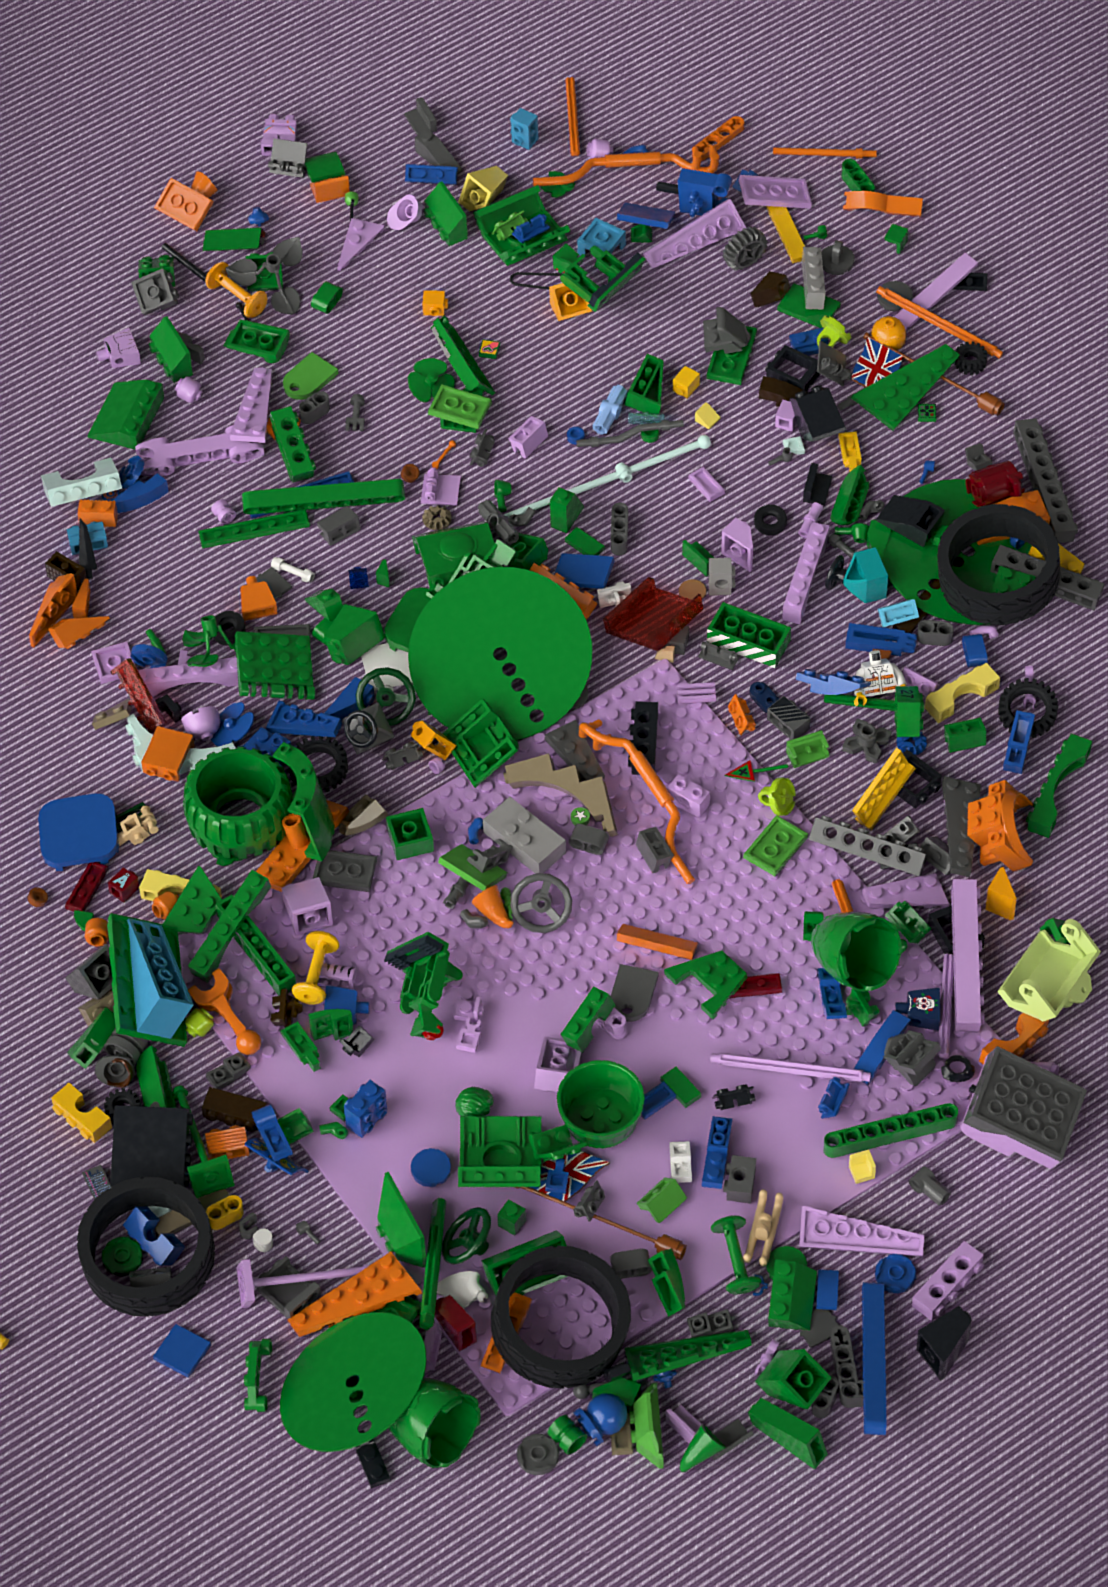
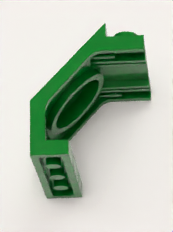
M539 185L473 212L482 237L506 266L568 241L566 233L570 232L569 226L566 225L561 228L546 211L538 194L541 191ZM521 211H524L522 217L527 218L529 223H531V219L539 214H544L547 218L545 223L550 226V229L524 243H521L513 235L505 240H498L497 233L492 234L494 226L501 220L505 222L514 212L520 213Z
M484 521L412 536L415 554L421 555L426 570L429 591L434 590L438 583L442 586H446L469 550L473 552V555L481 554L485 557L495 544L489 525Z
M460 1116L458 1187H540L541 1159H535L529 1135L541 1132V1116Z

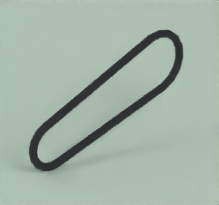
M516 272L510 276V282L515 286L549 290V287L518 284L513 282L512 278L515 275L561 276L563 273Z

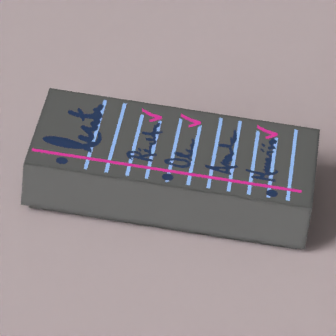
M101 1165L82 1172L93 1199L106 1189L111 1188Z

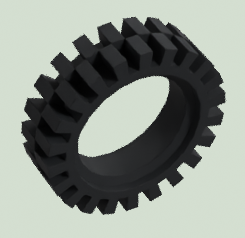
M1024 678V682L1018 679L1016 684L1012 682L1009 684V688L1006 687L999 700L998 715H1000V722H1003V727L1005 729L1009 728L1008 732L1011 733L1015 718L1010 705L1016 697L1023 694H1032L1039 697L1046 708L1044 716L1033 724L1032 738H1036L1038 733L1040 736L1044 735V731L1048 732L1050 727H1053L1057 718L1058 699L1055 698V692H1051L1049 685L1045 687V682L1040 681L1038 684L1036 683L1037 679L1033 678L1032 682H1029V678Z
M311 736V741H308L306 737L303 739V744L300 741L296 743L297 748L306 756L321 752L329 754L335 760L336 764L331 772L317 777L321 788H325V792L330 791L329 786L334 790L337 788V783L339 785L343 783V779L346 778V773H348V760L342 744L338 745V741L335 739L331 742V737H327L324 741L323 736H319V740H315V736ZM289 767V773H290V776H291V780H292L293 782H295V785L297 786L296 781H295V779H294V776H293V774H292V771H291V769H290V767Z

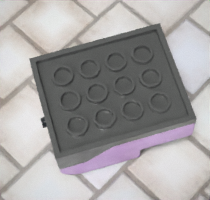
M997 1046L986 1056L976 1086L972 1084L969 1092L973 1094L960 1128L971 1139L1008 1157L1016 1152L1051 1169L1063 1160L1087 1089Z

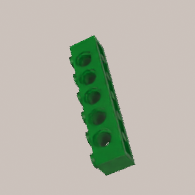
M232 894L215 904L218 918L221 917L234 896ZM247 916L233 938L278 995H281V989H287L288 993L292 992V987L296 984L294 973L252 919Z

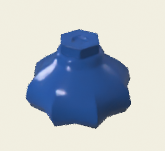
M260 207L253 208V212L248 217L249 223L258 224V227L262 226L261 223L269 220L267 213L262 211Z

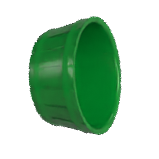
M594 1060L576 1066L575 1069H572L565 1075L557 1091L559 1113L567 1125L571 1136L580 1143L586 1142L589 1147L601 1149L616 1146L633 1133L642 1114L645 1100L643 1086L638 1077L624 1065L607 1060Z

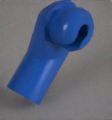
M645 145L632 146L622 154L649 151Z
M481 817L475 818L468 827L469 842L472 845L479 843L478 831L483 829V819Z

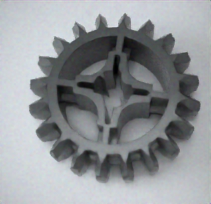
M756 227L743 228L742 231H738L736 235H733L728 240V244L725 245V249L722 251L724 253L722 257L726 264L735 271L738 269L743 270L753 265L759 258H762L761 255L766 252L765 249L767 248L768 241L763 232Z

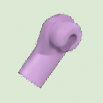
M982 625L969 632L970 635L982 634L983 636L988 634L990 639L999 635L995 626Z

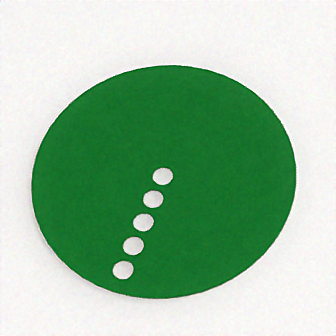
M966 479L932 482L916 488L903 496L930 501L945 510L942 522L936 530H939L942 525L949 526L962 514L975 508H980L972 503V501H975L972 493H967ZM891 530L882 563L888 574V579L895 589L906 600L915 599L916 606L919 609L935 617L961 624L984 625L962 616V613H958L948 604L941 588L933 589L929 586L928 582L931 579L939 580L938 546L932 545L929 539L926 545L922 547ZM1010 539L981 545L975 542L969 545L974 548L975 554L966 556L961 552L958 557L963 559L964 565L961 567L952 566V570L969 587L991 593L997 574L990 572L999 546L1010 547L1018 552L1028 554L1032 545L1025 542L1020 549H1015L1010 544ZM920 590H927L930 592L931 597L928 600H922L917 596V593Z
M515 567L480 569L467 573L444 586L430 599L421 611L413 628L409 643L408 660L410 676L414 689L425 708L447 728L453 725L483 698L501 717L516 740L525 739L548 729L568 713L582 694L592 665L590 630L575 600L567 591L549 578L533 571ZM504 648L507 651V657L504 660H496L493 656L495 649ZM507 663L514 664L516 666L515 674L511 676L505 675L502 671L503 666ZM517 678L523 679L525 681V688L522 691L513 690L511 686L513 680ZM525 694H531L535 699L534 704L530 707H525L521 704V697ZM535 709L541 710L544 714L540 722H533L530 719V713Z

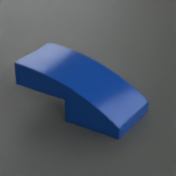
M818 1269L816 1309L837 1310L839 1271Z

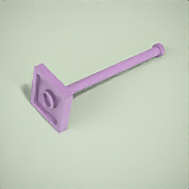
M250 1259L242 1260L236 1267L241 1308H248L255 1301V1287L354 1276L368 1267V1264H363V1267L254 1279L252 1277Z

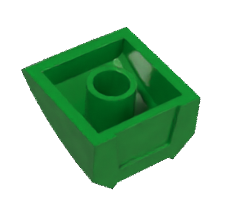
M519 533L518 541L510 546L516 550L518 557L515 558V562L509 567L530 570L533 563L540 566L544 560H547L549 549L543 538Z

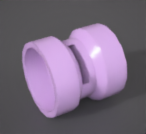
M225 499L216 501L211 508L212 513L218 517L222 525L231 523L236 517V512L229 507Z

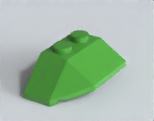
M652 1383L633 1403V1411H629L630 1424H634L635 1430H631L632 1443H636L637 1452L656 1467L662 1469L664 1459L657 1383Z

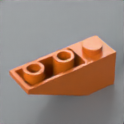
M109 616L62 619L49 627L48 630L59 648L69 649L76 644L75 641L79 638L84 639L91 634L90 631L93 629H99L106 625L105 621L110 618Z

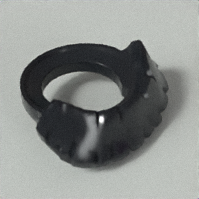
M954 1055L945 1061V1065L941 1067L943 1078L948 1081L965 1082L974 1076L975 1066L971 1065L966 1057ZM959 1061L966 1068L961 1073H955L951 1070L950 1064Z

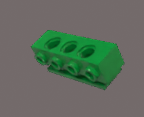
M291 406L270 412L272 430L290 481L295 483L312 478L316 466L314 460L309 458L310 449L308 444H304L303 438L305 436L303 429L298 427L297 422H299L297 412H293Z

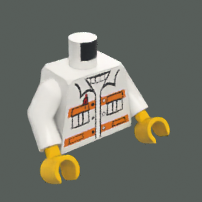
M878 650L869 652L870 661L861 663V668L857 670L855 676H861L865 681L871 683L869 687L854 692L857 696L854 700L855 706H858V699L863 701L864 706L867 702L866 697L895 692V686L907 685L901 670L895 663H890L888 659H881L880 651Z

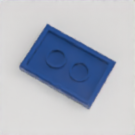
M626 202L617 213V219L620 221L668 229L675 218V211Z
M562 553L555 573L565 578L564 582L567 584L572 582L580 588L603 589L606 587L615 560L613 556Z

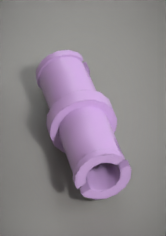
M813 503L809 513L804 516V522L798 531L801 537H807L811 522L818 523V517L823 510L821 504Z

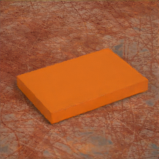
M170 178L154 208L197 232L214 201Z

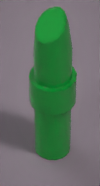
M148 629L146 634L152 646L159 648L166 654L160 639L157 638L152 629Z

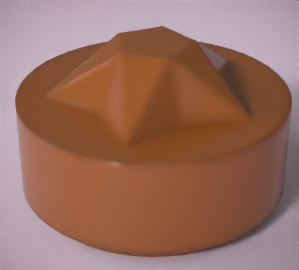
M406 464L400 474L405 482L413 483L418 479L420 471L416 465Z
M35 887L30 890L27 899L32 906L42 907L48 900V894L44 889Z

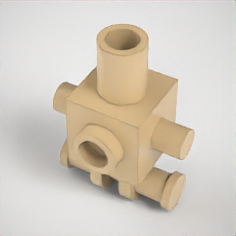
M149 806L141 808V816L134 813L133 815H128L125 820L120 822L122 831L118 833L119 846L128 840L134 845L140 844L150 836V833L155 834L158 832L157 821L153 812H150Z

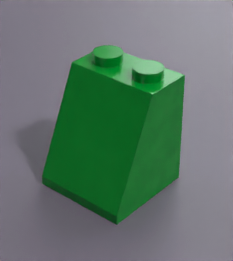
M344 604L324 635L332 661L350 665L385 638L377 612Z
M805 1349L779 1350L755 1382L768 1396L808 1409L832 1377Z

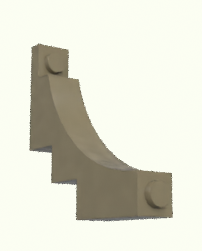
M549 753L505 766L506 772L503 773L505 782L510 784L513 789L527 786H545L562 791L584 805L596 822L601 821L603 830L608 832L610 837L618 835L606 783L602 776L582 782L576 765L555 770L553 759Z

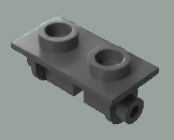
M487 429L482 434H478L474 443L477 445L470 453L469 457L472 458L470 466L473 462H476L480 467L487 464L489 452H491L495 442L492 435H486Z
M709 641L702 642L700 647L702 650L698 655V658L733 670L740 655L735 654V651L719 648Z
M409 742L403 745L402 749L396 750V748L386 751L382 761L387 760L388 762H385L387 769L394 770L405 765L402 758H405L409 764L420 760L423 753L421 749L417 750L419 743Z
M598 1180L595 1181L593 1186L586 1188L585 1193L580 1199L581 1202L573 1210L576 1217L586 1216L588 1222L592 1220L605 1198L604 1191Z

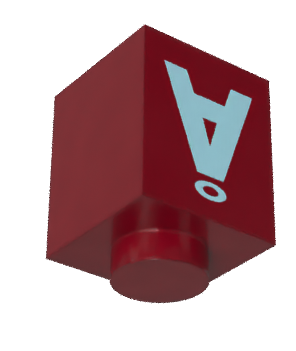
M123 867L108 881L109 893L125 903L139 889L138 876L133 871H128Z

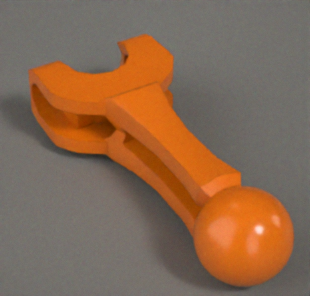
M220 968L212 972L215 984L210 990L201 991L196 985L187 989L199 1009L204 1008L207 1012L215 1011L229 1023L237 1036L236 1046L241 1053L252 1055L260 1049V1035L254 1030H246V1026L240 1022L232 1011L229 1000L233 993V987Z

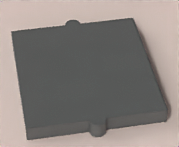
M272 567L262 574H258L257 581L267 582L275 600L282 598L283 594L292 589V586Z
M813 1310L810 1331L799 1329L800 1336L804 1337L810 1348L829 1340L832 1329L838 1326L835 1321L836 1317L832 1316L829 1310Z

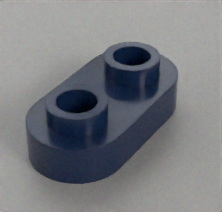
M755 682L750 686V697L765 713H767V708L779 700L774 692L763 682Z

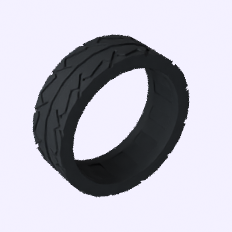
M992 504L978 509L975 508L962 514L944 531L938 545L939 583L948 604L958 613H962V616L975 622L990 623V625L1017 623L1020 620L1023 621L1036 615L1053 599L1060 582V552L1057 537H1054V531L1044 519L1036 516V513L1014 505ZM999 536L1018 538L1028 542L1043 555L1046 561L1042 572L1035 580L1022 588L1005 593H989L969 587L952 570L955 559L969 545L985 538Z
M138 1177L124 1180L106 1189L96 1197L87 1208L88 1212L84 1213L77 1236L80 1263L91 1290L104 1304L112 1309L131 1316L148 1317L149 1315L166 1314L182 1307L181 1305H185L198 1295L206 1284L205 1281L209 1279L215 1259V1245L209 1218L201 1202L190 1190L182 1185L160 1177ZM136 1206H158L179 1212L189 1219L198 1231L197 1247L187 1266L170 1280L151 1287L137 1288L124 1286L104 1275L95 1264L96 1247L105 1229L117 1217L133 1210Z
M549 1246L536 1249L517 1260L508 1269L500 1283L491 1312V1333L495 1347L505 1362L518 1375L535 1384L548 1388L562 1389L564 1387L573 1388L585 1385L604 1374V1370L610 1368L619 1355L631 1322L630 1299L627 1289L616 1271L606 1261L593 1253L590 1254L586 1250L573 1246ZM556 1274L578 1279L597 1292L606 1304L611 1317V1338L600 1350L582 1359L559 1360L541 1355L530 1348L514 1329L509 1314V1299L511 1295L528 1280L539 1276Z

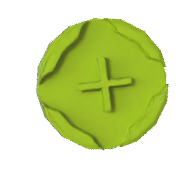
M825 315L821 319L820 323L824 329L817 337L818 347L819 341L823 338L831 340L828 345L832 348L837 342L847 344L851 340L850 333L846 334L844 326L835 318Z
M780 777L776 778L770 787H763L758 793V799L762 804L770 806L773 813L777 816H786L792 812L795 806L793 796H795L796 791L790 779Z

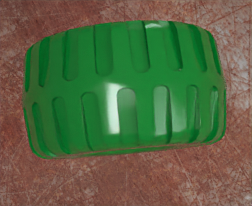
M237 746V749H229L227 747L221 749L219 753H209L206 760L200 759L195 764V770L192 769L189 772L187 782L184 785L183 810L190 833L193 838H196L197 843L202 848L207 847L209 853L213 855L220 853L226 859H231L232 856H238L239 859H247V855L254 854L256 857L262 855L265 849L270 851L276 846V841H281L286 833L282 820L285 816L292 814L287 809L293 801V795L284 768L279 762H275L271 755L267 753L262 755L261 751L255 748L247 750L244 746ZM245 799L254 802L260 807L259 810L242 816L218 814L221 807L234 800Z

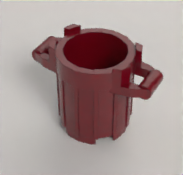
M1010 461L988 465L986 468L971 472L968 475L969 478L965 480L967 493H972L975 499L972 503L976 507L991 505L1010 497H1019L1025 492V488H1021L1020 480L1023 478V475L1020 471H1017L1014 464Z

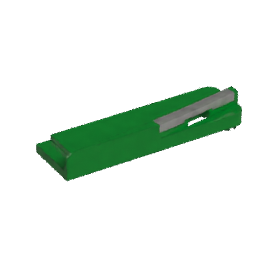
M443 315L440 319L437 318L433 321L434 325L431 329L466 389L471 392L478 387L493 396L496 392L456 329L449 323L448 317Z

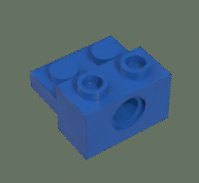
M260 727L243 746L247 750H252V748L259 749L262 755L267 753L273 757V754L283 742L291 745V741L277 732L272 734L263 727ZM274 758L275 762H279L281 765L284 763Z

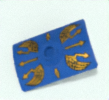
M252 1138L245 1142L246 1147L268 1160L264 1167L266 1172H276L278 1168L289 1175L299 1171L309 1172L289 1157L274 1162L264 1141L260 1138Z

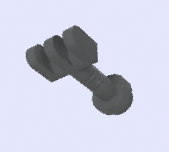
M354 394L350 399V404L353 405L352 418L346 417V431L350 430V425H353V431H357V425H360V431H364L365 421L364 418H359L360 407L364 405L365 400L360 394Z

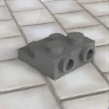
M163 268L131 282L143 315L158 309L164 310L178 304V291L176 288L173 289L171 284L174 282L173 276Z

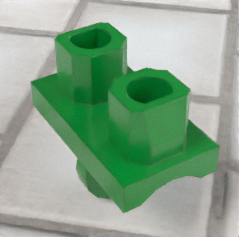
M851 989L852 992L845 1001L847 1004V1015L853 1014L854 1017H857L862 1027L868 1026L870 1020L877 1018L880 1010L877 1005L869 1006L868 1003L871 998L868 991L862 992Z

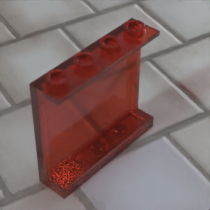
M648 577L603 618L607 634L660 651L704 607L701 594H697L691 600L656 588L654 578Z

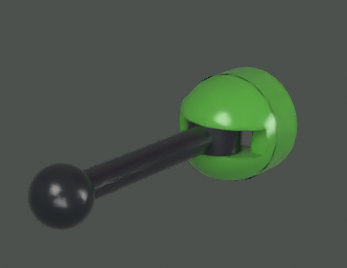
M347 192L345 194V203L350 206V221L353 218V207L359 201V195L356 192Z

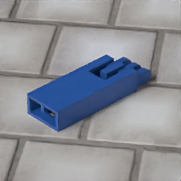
M849 623L845 649L871 652L873 649L889 650L891 655L901 656L902 652H915L917 635L905 633L903 630Z

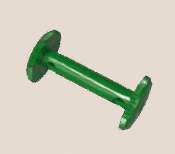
M738 1215L720 1218L711 1226L712 1232L725 1234L736 1280L726 1286V1291L731 1294L748 1293L757 1289L761 1284L759 1277L747 1276L736 1230L746 1224V1219Z

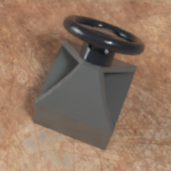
M379 702L363 710L354 711L341 721L345 735L357 755L391 741L395 737Z

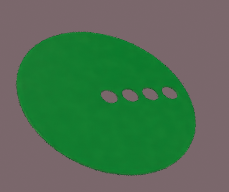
M373 1312L345 1319L321 1333L298 1356L283 1384L280 1397V1414L287 1433L293 1440L305 1448L320 1452H335L364 1444L387 1430L410 1406L424 1378L427 1357L425 1343L419 1331L412 1323L398 1315ZM353 1375H358V1384L351 1388L347 1387V1380ZM357 1390H362V1399L356 1403L351 1402V1395ZM359 1406H367V1412L364 1416L360 1418L354 1416V1412ZM371 1421V1428L367 1432H358V1427L362 1422Z

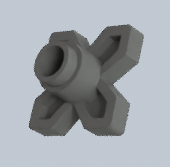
M857 719L852 730L855 736L846 738L842 751L855 754L863 750L867 761L877 763L882 752L879 746L888 744L892 732L885 728L876 730L868 722Z

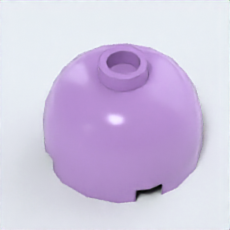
M214 706L202 707L198 709V713L193 714L191 711L183 716L181 720L186 733L193 735L195 739H202V741L210 740L220 728V716Z

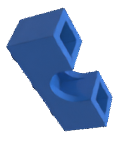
M136 1206L123 1224L128 1235L140 1243V1247L153 1257V1261L157 1265L172 1266L186 1246L173 1233H161L157 1239L155 1227L160 1219L148 1207Z

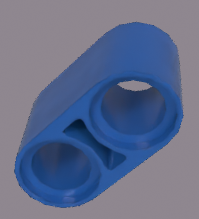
M982 634L962 636V646L968 668L982 666L985 663L988 664Z

